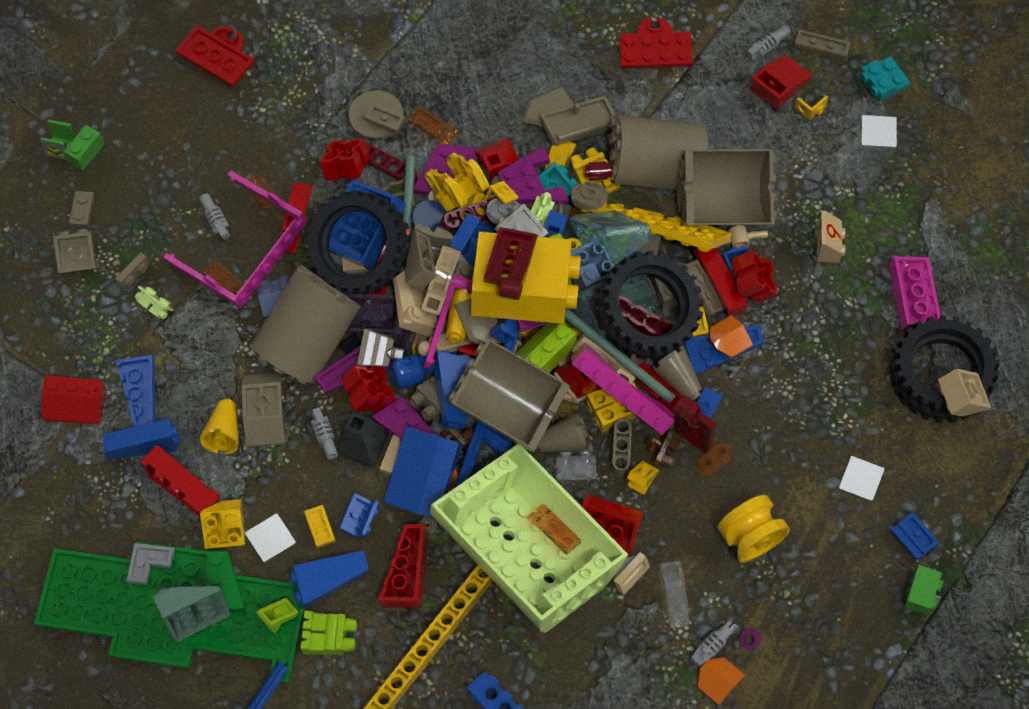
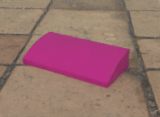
M894 256L888 264L901 331H906L909 327L913 329L915 323L920 320L924 324L928 317L933 316L934 320H939L941 314L929 257Z

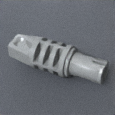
M783 25L777 31L769 32L763 38L756 41L748 50V58L753 61L777 47L782 39L791 34L789 27Z
M208 193L200 196L199 200L205 209V216L214 233L217 234L219 232L224 240L231 237L226 228L229 224L220 207L214 204Z
M320 407L312 409L314 420H311V424L318 443L323 445L327 459H334L338 457V453L333 442L335 436L328 417H323Z
M728 619L718 631H713L699 645L691 657V660L698 667L713 658L726 645V639L738 629L735 623L731 626L732 620Z

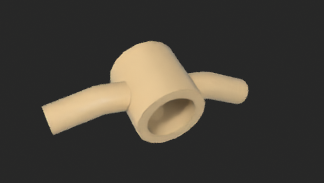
M737 225L728 230V232L732 233L731 239L717 247L731 243L732 248L744 246L748 248L750 246L749 239L767 238L768 232H747L746 226Z

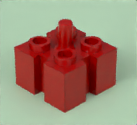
M364 138L350 139L349 142H344V140L331 141L326 149L327 154L322 156L319 163L326 180L338 181L346 176L351 182L352 179L356 181L361 176L364 166L368 163L371 155Z
M752 250L733 258V272L738 277L735 281L738 293L749 297L757 303L778 295L776 282L772 278L774 271L770 260L764 257L760 259V255Z
M353 366L341 378L346 392L351 394L349 399L354 411H367L369 409L371 412H379L396 400L391 386L386 384L388 378L383 367L371 366L367 370L366 366Z

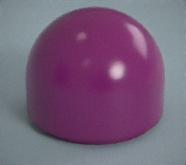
M749 628L740 634V643L744 648L751 650L759 646L761 635L756 629ZM747 634H751L754 637L752 645L745 642Z

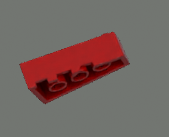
M158 445L141 461L147 476L198 517H200V511L220 502V495L212 488L209 490L201 479L195 478L188 469L180 465Z
M404 525L396 547V554L392 558L391 568L383 584L382 593L378 597V602L382 608L422 609L429 536L425 525Z

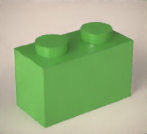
M85 125L64 150L67 162L83 171L104 145L101 133Z
M918 565L905 607L926 615L929 614L931 609L935 610L938 598H935L936 591L940 592L944 581L940 579L942 572Z

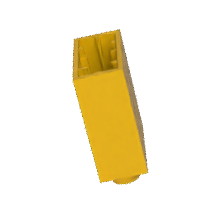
M479 232L472 284L471 316L564 324L566 308L577 309L578 286L568 285V279H579L581 256L570 255L572 240L547 237L537 238L520 299L514 300L499 297L500 285L484 282V275L498 233ZM511 246L510 248H512V249H518L519 247H518V246ZM513 260L505 261L506 263H514ZM503 274L501 277L508 278L510 276L507 274Z

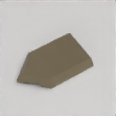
M559 86L529 100L521 123L537 125L539 128L544 129L539 119L540 114L574 104L564 88Z
M471 299L455 304L470 342L479 345L481 342L485 344L489 338L498 343L499 340L490 336L491 329L497 325V318L471 316Z

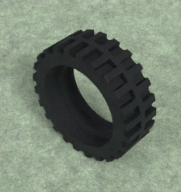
M352 190L351 192L344 191L340 192L337 197L330 196L327 198L329 202L327 204L321 203L318 206L320 211L318 214L312 213L310 218L313 219L311 225H307L305 229L309 231V236L304 238V244H308V250L304 252L306 257L311 258L312 262L308 263L310 269L316 270L317 276L340 292L366 295L370 294V292L381 291L383 286L389 287L393 284L391 280L401 273L399 272L401 266L406 267L407 261L404 259L405 255L409 252L407 242L411 241V236L406 234V229H409L408 223L403 222L401 219L404 215L401 211L395 209L396 206L392 202L367 192ZM352 211H366L376 216L384 225L387 235V247L382 261L373 271L363 275H351L340 270L334 264L329 251L330 234L335 223L344 214Z
M640 251L634 253L631 257L628 255L601 280L602 284L598 286L596 291L599 293V296L595 298L594 305H599V309L595 311V317H600L601 323L598 325L600 330L605 329L608 334L605 336L607 341L612 339L616 343L615 347L618 350L621 348L627 350L625 354L630 357L634 353L638 354V359H645L647 356H650V359H657L661 355L663 357L667 356L693 336L692 333L700 325L697 321L703 316V312L699 311V308L704 305L703 299L698 297V294L702 291L700 286L696 287L694 284L696 277L694 274L689 276L686 272L688 267L685 264L683 266L678 265V259L675 257L671 259L665 258L666 253L663 252L654 255V251H647L642 255ZM639 274L649 275L662 281L671 290L677 302L678 319L669 332L655 337L640 333L627 322L621 312L619 292L623 284L631 277Z
M940 315L939 320H934L933 316L928 317L924 324L920 320L915 323L913 329L909 327L904 337L901 336L890 366V373H892L891 384H896L894 390L896 396L901 395L903 397L901 403L904 406L909 404L912 407L911 412L915 415L917 412L922 413L925 420H929V417L936 418L937 423H942L943 419H949V423H955L957 417H961L962 421L968 419L969 415H952L947 409L944 395L928 390L917 380L912 371V359L919 348L929 344L943 343L959 348L973 361L989 399L999 376L997 370L1000 363L999 359L995 360L997 355L996 348L990 347L991 339L982 336L983 330L979 327L975 330L971 327L972 323L966 321L965 324L959 322V317L954 316L953 320H948L946 315Z

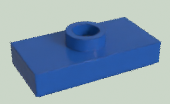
M705 387L697 401V404L701 406V412L712 418L723 395Z

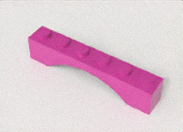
M583 343L573 354L572 365L661 435L675 422L672 411L630 384L586 343Z

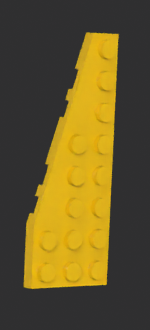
M606 203L603 207L594 210L580 208L583 212L597 213L598 217L612 218L616 223L630 224V227L634 229H645L649 234L663 235V238L667 240L675 239L681 241L680 243L685 246L693 245L703 252H708L729 241L732 235L731 232L710 225H684L680 217L664 218L665 215L662 213L636 207L633 210L624 209V205L618 203L609 205Z

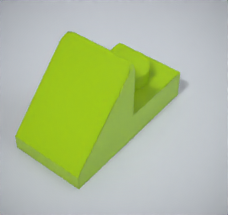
M287 598L257 611L258 616L273 633L277 632L282 623L295 618L299 613Z

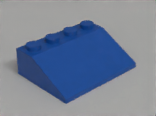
M353 179L346 191L357 190L381 196L386 201L392 202L396 206L395 209L401 211V213L406 206L397 196ZM366 211L346 213L335 223L331 231L329 251L373 271L387 240L384 225L376 216Z
M405 427L384 502L433 518L430 513L431 504L448 493L462 443Z

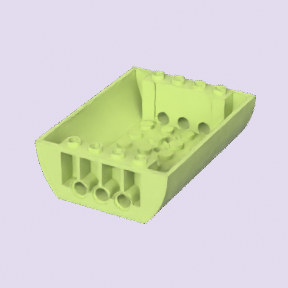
M519 444L431 504V516L543 633L548 632L604 589L628 556L623 548ZM490 521H497L500 526L494 527L490 524ZM503 535H511L513 540L508 541L504 539ZM530 563H538L540 568L534 569ZM544 577H551L554 582L547 583Z

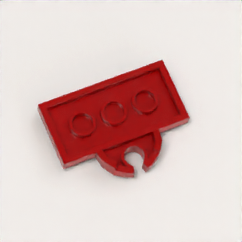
M650 17L642 21L637 33L619 34L621 69L693 66L691 32H673L671 25L660 17L657 19L659 27L656 29L650 27L652 22Z
M197 25L175 50L176 54L233 88L255 63L254 58L242 52L244 41L241 33L238 31L233 40H228L227 38L233 35L234 29L232 27H223V25L217 27L212 33Z

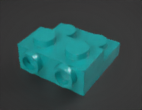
M891 56L880 62L875 60L861 68L860 78L862 82L867 84L871 94L879 102L910 87L911 82Z
M556 162L539 175L545 190L563 186L569 202L571 201L572 188L579 184L574 178L570 179L567 176L569 171L563 164L559 166Z

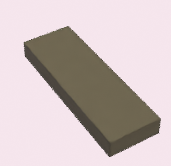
M799 29L794 47L846 60L851 42Z
M695 260L685 264L688 267L686 272L689 276L694 274L696 277L694 281L695 286H700L702 292L698 294V297L703 299L704 305L702 307L707 316L722 312L725 308L699 261Z

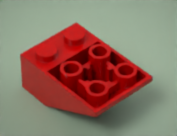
M784 55L764 66L752 77L750 90L778 111L813 75L790 57Z

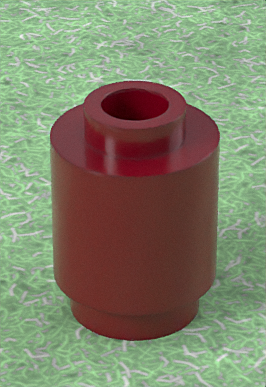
M606 161L588 162V166H585V177H589V181L612 178L611 163H606Z

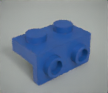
M353 493L338 526V530L356 539L367 536L371 530L370 522L378 513L379 508H377L379 501H370Z

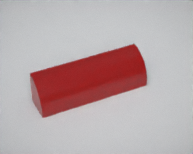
M696 247L694 253L729 316L741 315L748 303L744 296L738 293L736 282L718 249L713 248L708 252H703Z

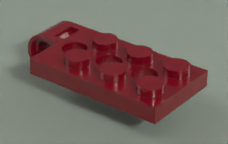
M503 227L499 228L484 275V282L500 285L499 297L514 300L520 299L538 234ZM511 246H518L519 248H518V249H512V248H510V247H511ZM513 260L514 263H506L505 261ZM503 274H507V275H509L510 277L505 278V277H501V276H502Z
M683 395L673 409L675 416L678 417L676 433L707 455L712 449L717 422L702 413L699 404Z

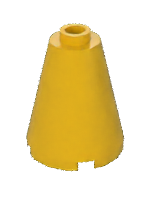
M466 289L454 291L449 305L445 335L453 344L462 343L467 337L455 308V304L471 299L472 294L468 293L469 290Z
M220 400L203 429L200 439L201 445L206 450L217 454L218 451H225L224 454H230L238 449L237 404L233 400Z

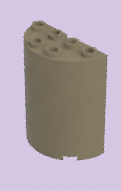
M614 115L609 120V128H612L609 142L614 147L610 152V160H613V184L677 190L678 168H682L680 158L683 151L708 149L706 128L699 123Z
M773 149L683 151L680 158L682 168H678L677 200L679 212H683L681 220L684 225L775 224L777 212L774 210V203L777 196L776 192L772 190V184L776 183V174L773 173L776 157L773 154Z
M298 265L253 339L251 346L259 354L258 358L265 363L272 364L274 366L273 369L278 373L283 374L285 372L295 377L297 381L304 385L307 382L315 383L314 377L321 373L361 306L336 288L328 285L326 281L303 265Z
M488 338L485 344L481 342L475 352L478 354L477 358L470 360L448 401L456 409L529 451L534 452L570 385Z

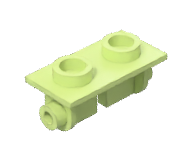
M548 192L542 194L541 197L537 196L531 209V213L543 227H545L549 212L555 203L551 201V194Z
M138 286L142 291L135 295L136 301L146 309L152 304L149 311L158 319H165L168 315L166 313L168 310L174 311L169 306V301L163 297L158 298L155 295L157 293L155 290L148 286L146 288Z

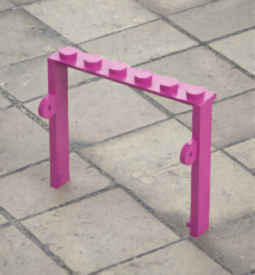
M230 171L228 176L232 182L295 218L242 288L234 295L221 287L212 277L208 275L203 276L177 260L173 253L171 255L166 253L163 258L171 266L241 309L248 302L254 290L260 286L264 277L271 272L277 260L281 259L287 247L294 242L297 234L304 229L308 220L303 212L282 201L274 193L267 192Z
M452 276L424 363L425 368L429 369L430 365L435 362L433 357L454 289L469 290L468 293L472 294L473 281L468 280L464 276Z

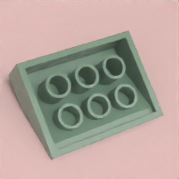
M219 586L164 588L158 591L157 595L153 596L175 643L231 616Z

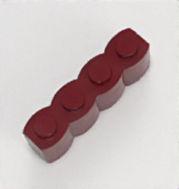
M619 296V304L623 316L640 333L655 337L669 332L674 327L671 323H665L658 315L649 314L644 307L633 305L628 298Z

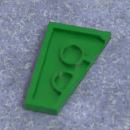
M207 551L205 587L219 586L229 611H245L228 552Z

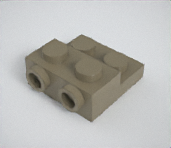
M517 204L510 210L512 213L507 218L503 216L495 223L497 225L495 227L497 232L500 227L538 234V237H544L548 234L547 230L525 204L521 206Z
M79 229L74 234H69V231L59 232L58 236H53L58 274L97 269L94 238L91 231Z

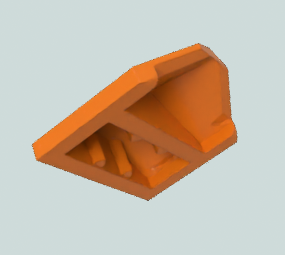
M732 315L710 327V341L717 350L723 352L729 358H733L753 346L744 325Z
M726 658L709 659L700 668L698 689L719 706L743 680L745 675Z

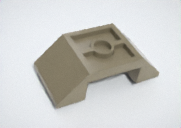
M281 373L243 375L242 409L247 448L285 444Z

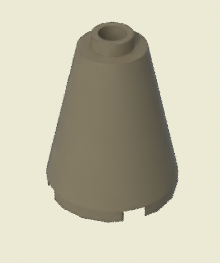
M681 346L680 349L682 351L677 352L674 350L658 362L659 367L653 366L652 369L677 393L695 400L701 395L700 391L702 388L684 346Z
M575 413L548 427L536 449H540L541 452L590 450L589 443L585 442L588 434L583 417H580L581 413Z

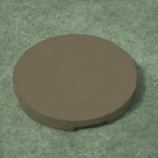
M375 90L361 94L353 101L349 109L350 125L355 133L365 139L382 140L394 135L395 133L365 121L364 117L372 103L403 115L400 101L394 95L385 91Z

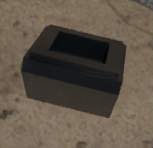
M354 333L340 343V349L345 355H348L361 346L362 342L358 335Z

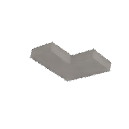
M134 543L126 580L127 583L147 585L151 567L171 569L175 549L172 547Z

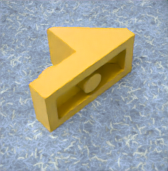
M567 142L559 146L552 145L549 153L550 164L545 166V170L554 162L559 166L563 164L566 168L576 149V144Z
M642 460L630 471L627 477L629 479L628 486L641 494H645L658 474L659 469Z

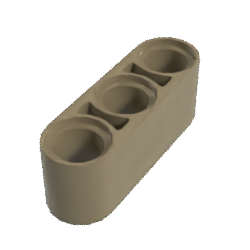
M626 418L618 419L614 425L612 473L619 478L627 476L630 468L632 424ZM623 427L626 428L627 431L621 432L618 429ZM623 445L626 449L619 450L617 447ZM622 463L626 467L618 468L616 465Z

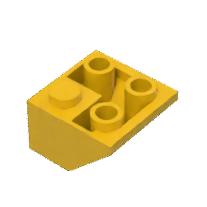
M241 499L221 501L200 511L205 549L245 545L244 516Z

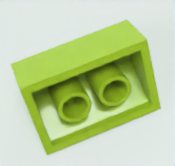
M545 324L515 354L549 373L572 351L573 346L577 342V336L575 332L564 324Z

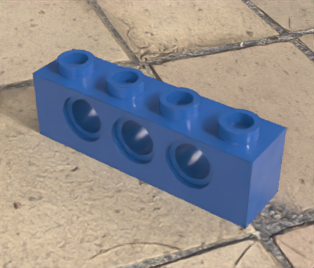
M484 672L467 687L468 695L481 709H501L503 707L524 709L520 704L516 705L512 701L513 697L506 689L502 690L498 686L499 681L492 674L489 676ZM489 692H494L497 694V697L490 700L486 695Z

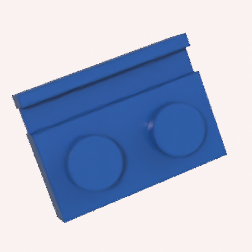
M913 512L890 529V532L915 561L939 544V541Z

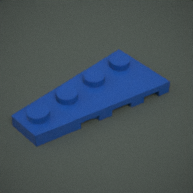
M759 325L745 328L753 346L733 358L763 345L764 341ZM710 334L690 338L685 342L686 351L696 375L733 359L715 348L710 341Z
M147 355L115 360L124 386V393L129 404L128 407L134 427L155 422L154 356Z

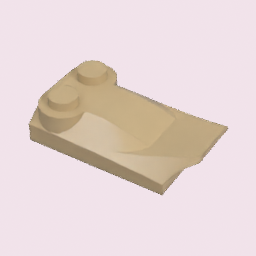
M404 269L398 276L393 278L399 327L430 337L434 334V328H436L438 320L435 314L421 310L426 287L420 290L410 286L407 283Z

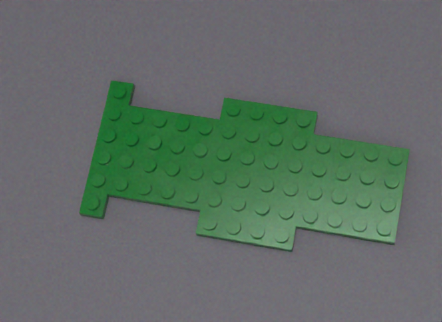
M136 541L139 544L172 547L175 549L171 569L151 567L148 584L139 585L127 583L126 581L131 559L53 549L34 622L36 627L112 638L108 654L110 658L188 670L190 669L194 650L272 662L270 674L277 663L280 662L287 666L288 670L279 683L290 684L305 609H301L300 603L297 604L295 601L294 592H296L295 584H291L290 578L289 583L235 575L245 611H230V617L175 643L153 596L157 595V592L164 588L205 587L207 551ZM287 598L299 613L295 618L282 623L277 632L273 633L258 616L257 611Z

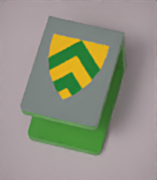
M48 119L47 124L53 137L52 139L43 137L40 139L45 154L49 157L67 160L64 150L75 138L72 127L69 123Z

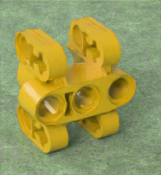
M454 152L447 157V164L454 175L453 179L447 173L439 174L437 169H430L424 174L438 202L446 209V212L456 207L459 209L466 206L469 197L477 191L483 193L489 188V183L478 163L473 159L466 161L462 155H457Z

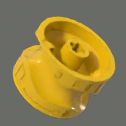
M760 495L744 502L727 514L718 524L717 529L729 546H738V560L740 563L749 562L765 554L778 545L790 532V528L784 519L772 518L770 512L774 504L768 495Z

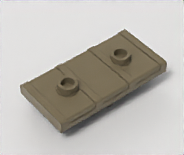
M602 96L540 114L539 119L552 144L559 146L560 144L611 130L612 128H609L610 117L616 114L607 97Z

